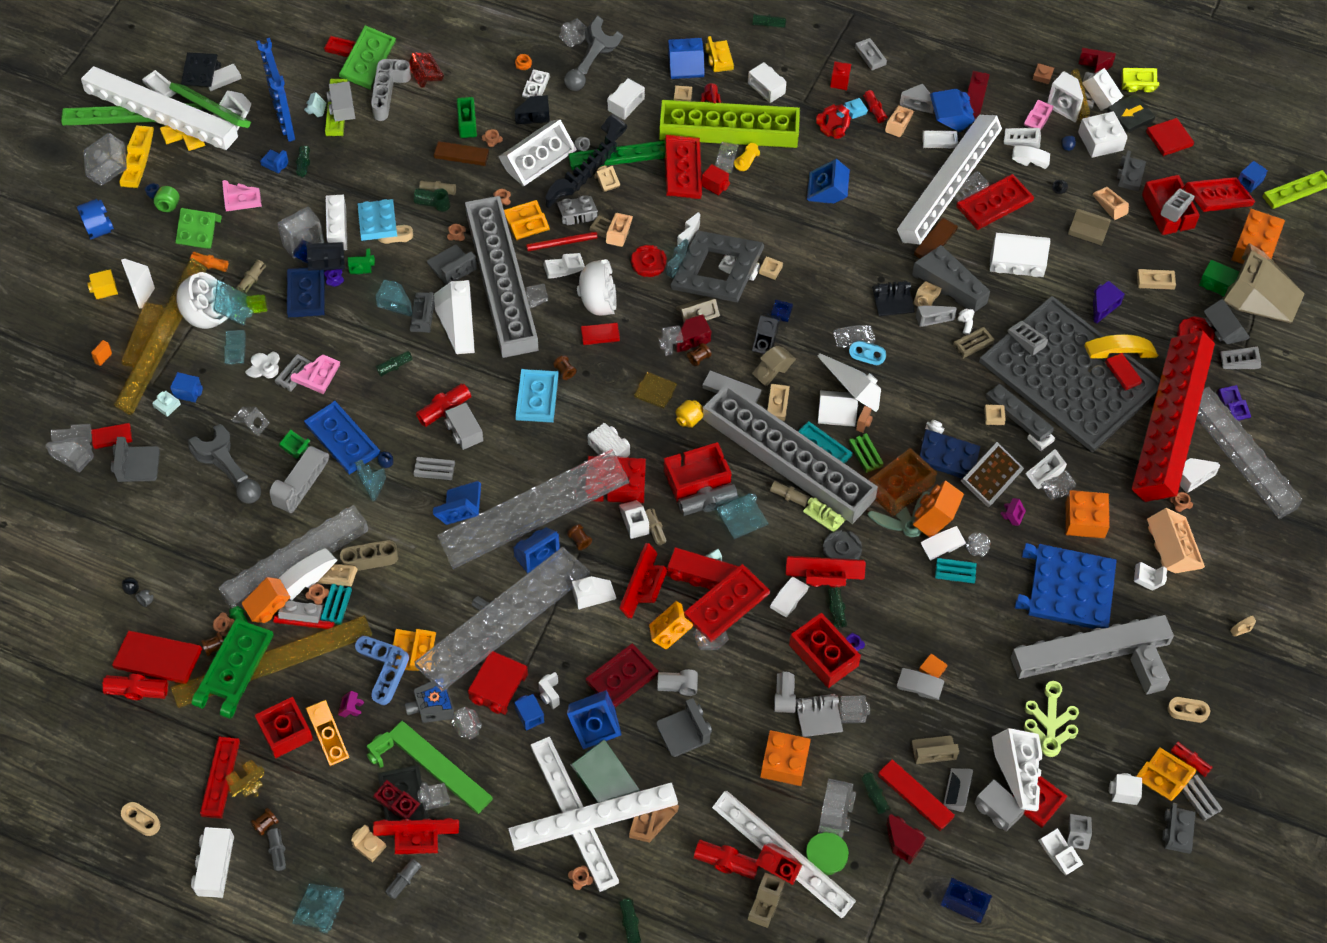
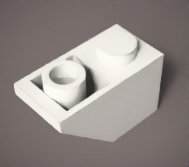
M638 500L619 505L630 539L649 534V521L643 505Z

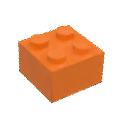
M946 480L940 486L937 484L932 489L931 494H926L921 499L920 504L922 505L914 514L916 518L913 525L928 537L934 536L953 520L964 494Z
M1070 490L1066 499V535L1105 539L1109 529V494Z
M770 730L760 778L801 786L811 739Z

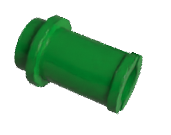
M240 606L233 607L229 611L230 619H239L248 623L244 615V609L240 608Z

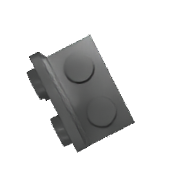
M456 244L427 260V264L445 285L452 281H457L477 269L475 255L472 252L465 254Z

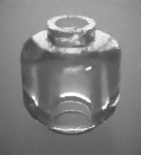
M464 707L453 714L454 717L451 723L459 737L472 739L479 734L478 731L482 727V722L474 709Z

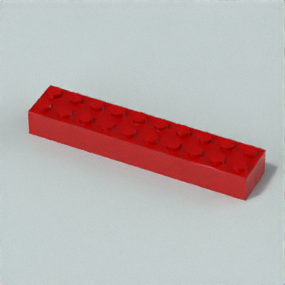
M1204 331L1171 338L1132 490L1144 502L1175 497L1178 494L1215 343Z

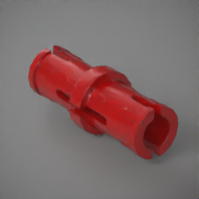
M872 90L866 91L863 97L869 106V111L874 114L878 123L886 121L887 115L882 109L881 102L877 100Z
M1179 741L1170 751L1186 764L1195 768L1203 777H1206L1213 768V766H1210L1198 757V753L1191 752Z

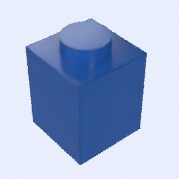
M1253 161L1240 173L1238 180L1251 193L1264 181L1268 170Z
M177 372L170 387L175 398L194 403L198 396H201L203 390L199 377Z
M534 694L522 696L515 702V710L526 731L544 723V713Z

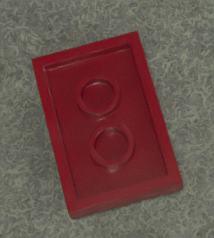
M632 643L586 678V683L596 694L607 690L616 708L655 678L659 671Z

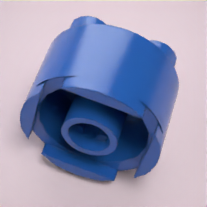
M94 199L76 206L90 240L111 233V230L114 229L109 217L104 216V213L107 211L102 200Z

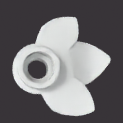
M274 351L268 355L264 353L254 354L251 357L253 366L248 368L245 373L253 378L262 375L266 378H273L278 374L279 366L277 363L280 357Z

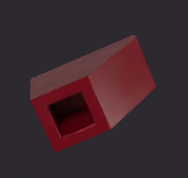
M703 314L686 319L676 338V352L687 351L699 346L701 343L707 344L711 342V329Z
M890 814L886 826L892 853L908 864H911L924 846L927 837L919 829L907 825L901 817H895Z

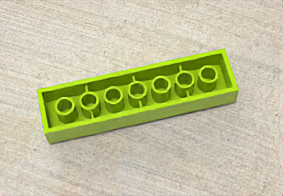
M662 100L660 140H665L666 135L700 138V142L739 145L755 143L758 146L797 148L800 108Z

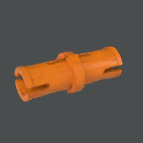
M193 252L190 257L191 263L205 266L207 269L213 268L226 272V269H228L229 263L227 260L215 258L210 254L207 256Z

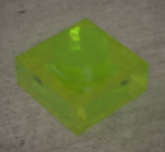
M265 295L246 296L249 313L268 311Z

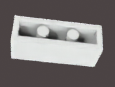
M344 194L326 196L327 242H343L344 250H347V220Z
M205 827L204 835L201 834L199 840L201 851L200 855L196 856L195 861L197 872L196 875H193L191 887L197 896L223 898L234 840L231 829Z

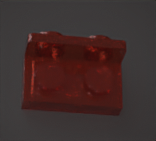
M431 53L412 54L409 60L410 71L421 88L425 87L427 81H442L444 74Z

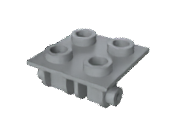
M580 196L576 199H563L557 202L562 215V224H575V218L576 223L579 224V215L581 216L582 223H584V216L585 222L595 221L598 217V210L591 196Z
M830 694L796 699L802 737L843 732L837 705L839 704L838 696Z

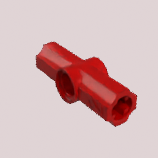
M461 383L446 394L443 392L437 394L429 405L416 412V417L423 426L427 427L440 417H446L445 411L459 406L471 398V393L467 386Z
M130 674L128 677L106 675L103 679L102 691L104 694L123 695L131 700H141L143 697L165 699L168 694V681L147 679L140 674Z
M699 840L694 853V859L714 865L717 870L723 873L731 874L734 872L750 879L755 878L759 867L755 864L757 859L742 855L731 846L723 845L720 847Z

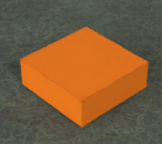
M104 340L91 352L95 364L101 366L112 354L109 343Z
M930 654L920 666L919 671L939 678L947 668V664L933 654Z

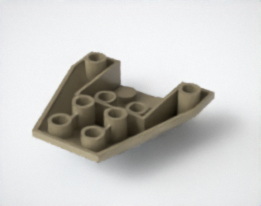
M1249 243L1241 258L1244 260V264L1236 281L1228 287L1223 300L1227 305L1238 311L1291 324L1304 293L1265 252Z

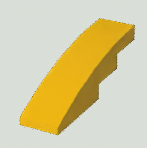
M136 125L127 146L128 154L123 163L124 171L120 178V186L138 188L151 147L153 127Z

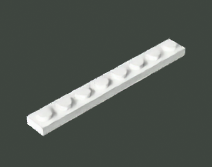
M547 737L531 744V749L561 812L564 813L582 808L583 805L551 738ZM594 828L572 834L599 892L619 884L616 873Z
M668 783L508 829L515 851L678 805L672 783Z
M728 791L723 792L712 808L761 850L765 844L773 843L790 852L802 864L796 880L840 918H844L856 900Z

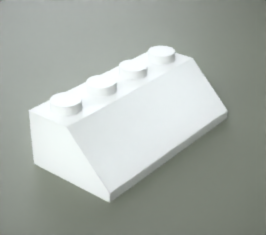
M554 120L498 157L506 171L522 186H525L577 149L561 120Z

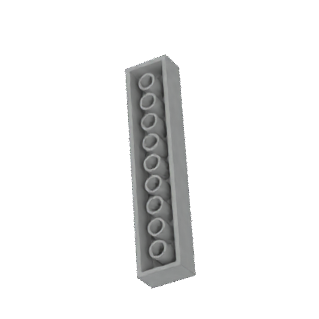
M496 196L465 202L466 216L502 358L539 351L538 337L501 198Z
M728 383L703 407V420L811 496L817 498L821 503L832 508L834 512L841 514V517L851 524L876 499L878 486Z

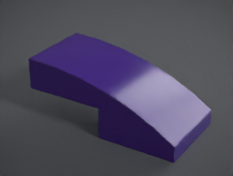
M1237 385L1217 391L1222 405L1232 422L1251 418L1246 400H1242Z

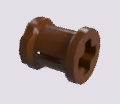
M701 343L697 349L687 353V358L692 365L698 366L703 359L711 357L712 354L708 346Z
M566 355L558 357L553 363V366L560 371L563 380L572 378L577 372L576 368L568 362L569 358Z
M581 524L575 525L567 533V536L572 538L577 544L576 548L578 550L586 549L592 543V538L585 534Z
M220 632L212 638L200 640L207 656L220 649L223 643Z
M268 808L264 810L265 813L259 818L250 821L253 828L261 836L273 824L279 823L278 819Z

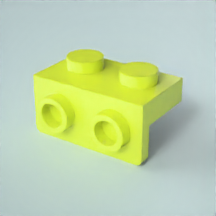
M1156 68L1122 69V90H1127V92H1136L1137 90L1154 92L1159 87Z

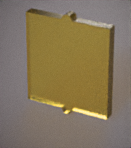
M647 372L643 381L639 383L635 398L664 409L669 399H672L677 383Z

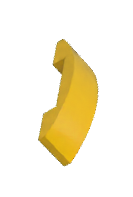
M1134 335L1105 336L1088 341L1084 345L1090 358H1107L1109 353H1138L1140 358L1158 357L1151 341Z

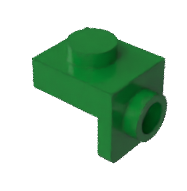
M370 248L366 249V257H348L350 274L372 273V266H375V256L371 255Z
M290 430L280 442L279 447L298 459L308 449L311 440L308 438L305 440Z

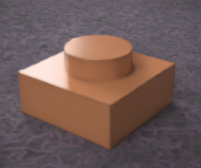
M1038 64L1033 80L1049 84L1054 68Z
M864 406L857 422V431L863 433L866 426H870L873 419L870 416L872 408Z

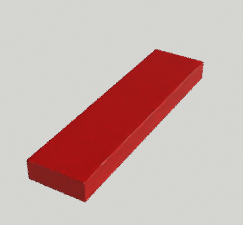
M218 737L200 811L201 817L218 819L223 817L239 749V738Z
M893 759L878 773V776L939 831L954 818L955 814Z

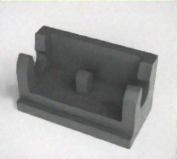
M433 292L416 293L415 297L418 299H414L410 331L430 333L435 304Z

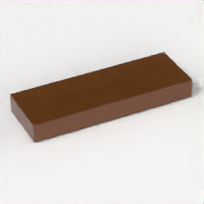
M438 141L434 158L486 166L489 149Z
M942 218L914 251V256L921 259L940 245L944 246L957 231L958 226Z

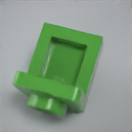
M388 732L383 735H377L367 745L368 759L373 765L377 764L379 768L384 766L380 755L394 746L393 739Z

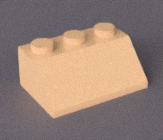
M1165 508L1147 518L1149 523L1148 529L1154 537V546L1160 553L1162 566L1173 573L1198 570L1205 567L1185 516Z

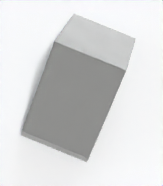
M923 84L902 92L900 106L932 114L934 110L930 97L931 93Z

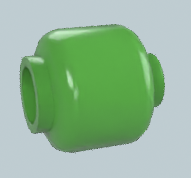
M170 186L160 187L154 197V205L162 212L173 211L179 202V193Z

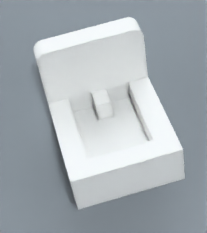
M1140 562L1135 567L1134 582L1153 591L1165 585L1167 568L1163 566L1156 570Z
M554 672L551 675H545L538 682L541 699L546 705L549 704L552 709L560 705L559 695L552 688L558 684V675Z

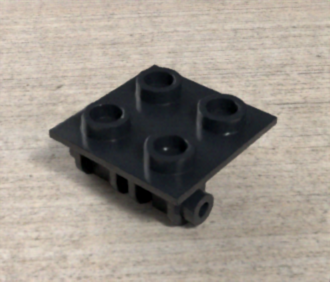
M187 52L181 84L185 86L211 87L214 71L221 68V62L217 60L218 55Z
M905 280L897 284L895 281L893 284L891 282H888V284L877 283V285L872 286L879 316L915 313L909 290L911 289L910 282Z

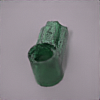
M418 188L415 190V204L435 207L440 212H445L450 208L449 195L445 189L439 188L432 191Z

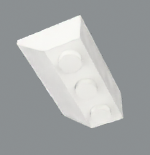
M996 233L990 255V272L1044 277L1050 238Z

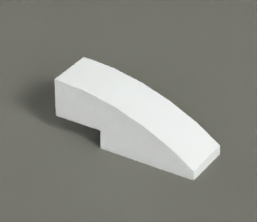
M324 548L304 558L282 574L278 579L281 580L291 596L290 600L292 601L305 586L310 588L316 584L337 559L328 549Z

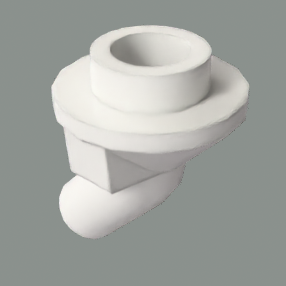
M967 308L959 313L958 321L965 322L963 330L965 335L971 332L972 318L974 316L973 309L969 310Z
M932 420L926 423L925 429L942 434L945 428L942 427L941 422Z

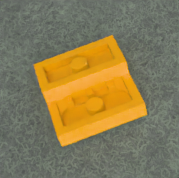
M537 200L504 210L507 223L516 240L550 230Z
M396 629L393 645L400 647L409 655V661L405 670H430L436 632L416 629V632ZM396 656V660L401 659L402 656Z
M1159 748L1150 762L1145 763L1136 777L1142 778L1144 785L1172 801L1196 773V770L1164 749Z

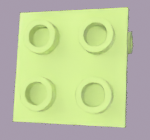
M811 497L807 502L809 505L803 511L832 532L837 531L846 520L841 517V514H837L832 508L827 507L826 504L821 503L817 498Z

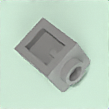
M1070 814L1067 844L1069 847L1087 850L1092 836L1091 817Z

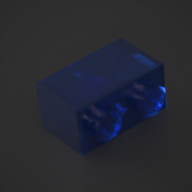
M951 878L941 906L981 923L992 895Z

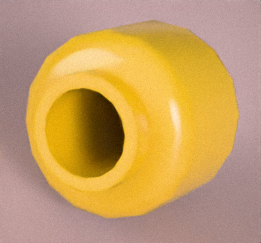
M686 400L675 412L677 423L682 427H694L703 418V407L696 400Z

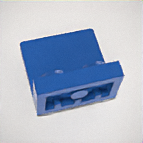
M476 481L449 489L447 491L446 503L434 507L433 515L446 525L479 516L481 483Z

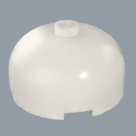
M607 259L587 264L581 271L579 286H577L578 296H581L586 309L599 316L615 314L614 310H616V289L612 276L609 275L612 274V269Z
M199 272L185 279L179 286L176 295L177 306L184 319L191 325L202 329L216 327L227 320L231 312L229 297H225L219 287L221 285L220 282L207 273Z

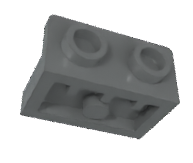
M1128 150L1126 156H1122L1120 166H1123V168H1119L1116 179H1120L1118 187L1139 191L1146 161L1131 158V151Z
M1172 803L1170 808L1166 809L1164 821H1167V828H1164L1162 840L1165 841V849L1188 854L1192 852L1196 812L1177 808V803Z

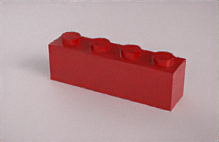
M675 547L668 565L667 576L675 581H684L692 586H701L711 590L739 566Z

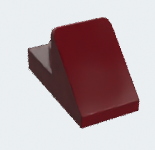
M1082 48L1078 64L1095 67L1094 73L1103 68L1108 70L1113 66L1116 53Z

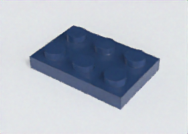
M308 268L287 269L288 318L325 315V270L308 271Z
M926 429L917 464L963 478L977 463L980 446Z

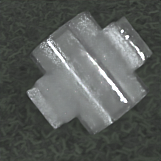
M974 532L968 536L969 540H967L966 548L971 555L983 557L989 552L988 549H990L991 542L984 533L977 535Z

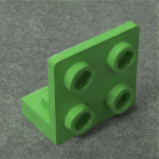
M181 208L176 243L211 249L215 222L221 223L222 216L216 213Z

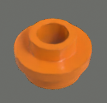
M521 54L515 60V66L520 70H527L532 66V60L528 55Z

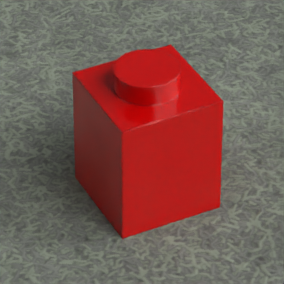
M834 62L830 88L847 90L851 64Z
M713 164L702 174V187L718 196L729 187V173Z

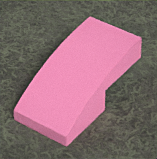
M1037 100L1024 126L1040 128L1041 130L1054 106Z

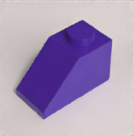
M1107 281L1104 285L1100 284L1094 291L1093 315L1096 324L1119 307L1125 295L1110 281Z

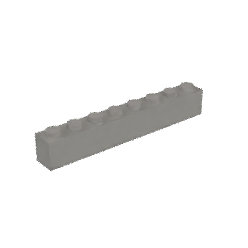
M1153 615L1145 620L1139 621L1135 619L1127 624H1114L1105 629L1095 628L1091 632H1077L1065 638L1059 636L1047 642L1042 640L1029 646L1020 645L1013 650L1011 661L1018 679L1131 654L1134 653L1135 649L1153 644L1156 648L1170 645L1174 635L1165 615Z

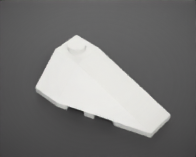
M469 280L452 281L434 293L435 311L441 320L443 328H445L455 353H475Z
M823 354L818 355L820 360L855 399L877 412L881 388L876 384L878 380L870 373L866 375Z
M1008 728L992 737L995 757L1020 809L1037 811L1039 810L1040 788L1037 783L1038 777L1041 776V770L1038 768L1039 761L1042 760L1039 734Z

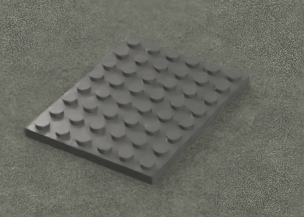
M1053 296L1023 320V322L1048 339L1045 348L1032 356L1008 333L980 357L979 360L982 365L1092 453L1157 395L1161 380L1130 355L1123 353L1142 379L1140 385L1125 391L1105 363L1106 359L1120 353H1109L1107 358H1090L1084 346L1085 343L1105 336Z

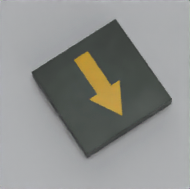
M1136 94L1107 108L1108 113L1114 111L1121 126L1127 133L1154 121L1156 117Z

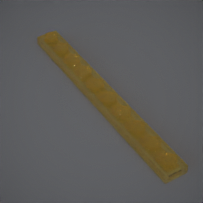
M194 258L188 261L114 406L128 415L134 413L183 317L176 301L179 286L188 277L199 272L205 273L207 270L204 265Z
M359 617L265 652L250 681L354 643L362 636H372L366 617ZM205 675L192 679L187 684L182 683L171 687L178 708L192 703V698ZM226 676L224 678L225 681H230L232 679L231 676Z

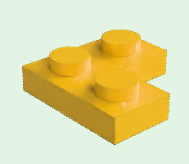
M168 125L160 128L166 144L183 139L188 151L205 146V143L198 138L186 135L177 129L174 130Z

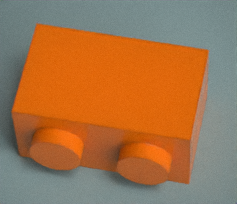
M266 577L241 604L252 622L266 623L272 619V616L279 609L284 607L291 596L280 579Z

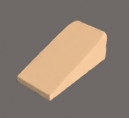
M898 105L887 121L885 132L901 137L914 111Z
M1108 187L1093 193L1095 199L1114 220L1128 214L1129 203Z
M615 213L607 231V244L621 247L624 245L633 216Z

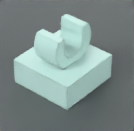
M316 92L312 93L306 102L308 104L307 108L304 110L308 114L314 113L317 117H321L324 114L326 102Z
M162 391L153 402L154 408L167 417L181 405L180 401L167 391Z

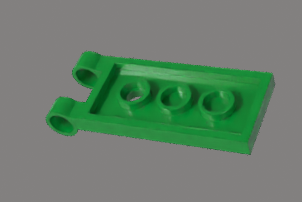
M235 619L199 688L192 698V705L203 709L208 701L209 694H214L226 699L222 704L220 715L231 719L236 712L240 698L274 636L273 631ZM226 676L232 677L230 681L224 680Z

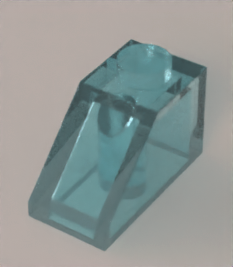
M384 279L376 294L377 306L412 316L411 302L402 285L395 281Z

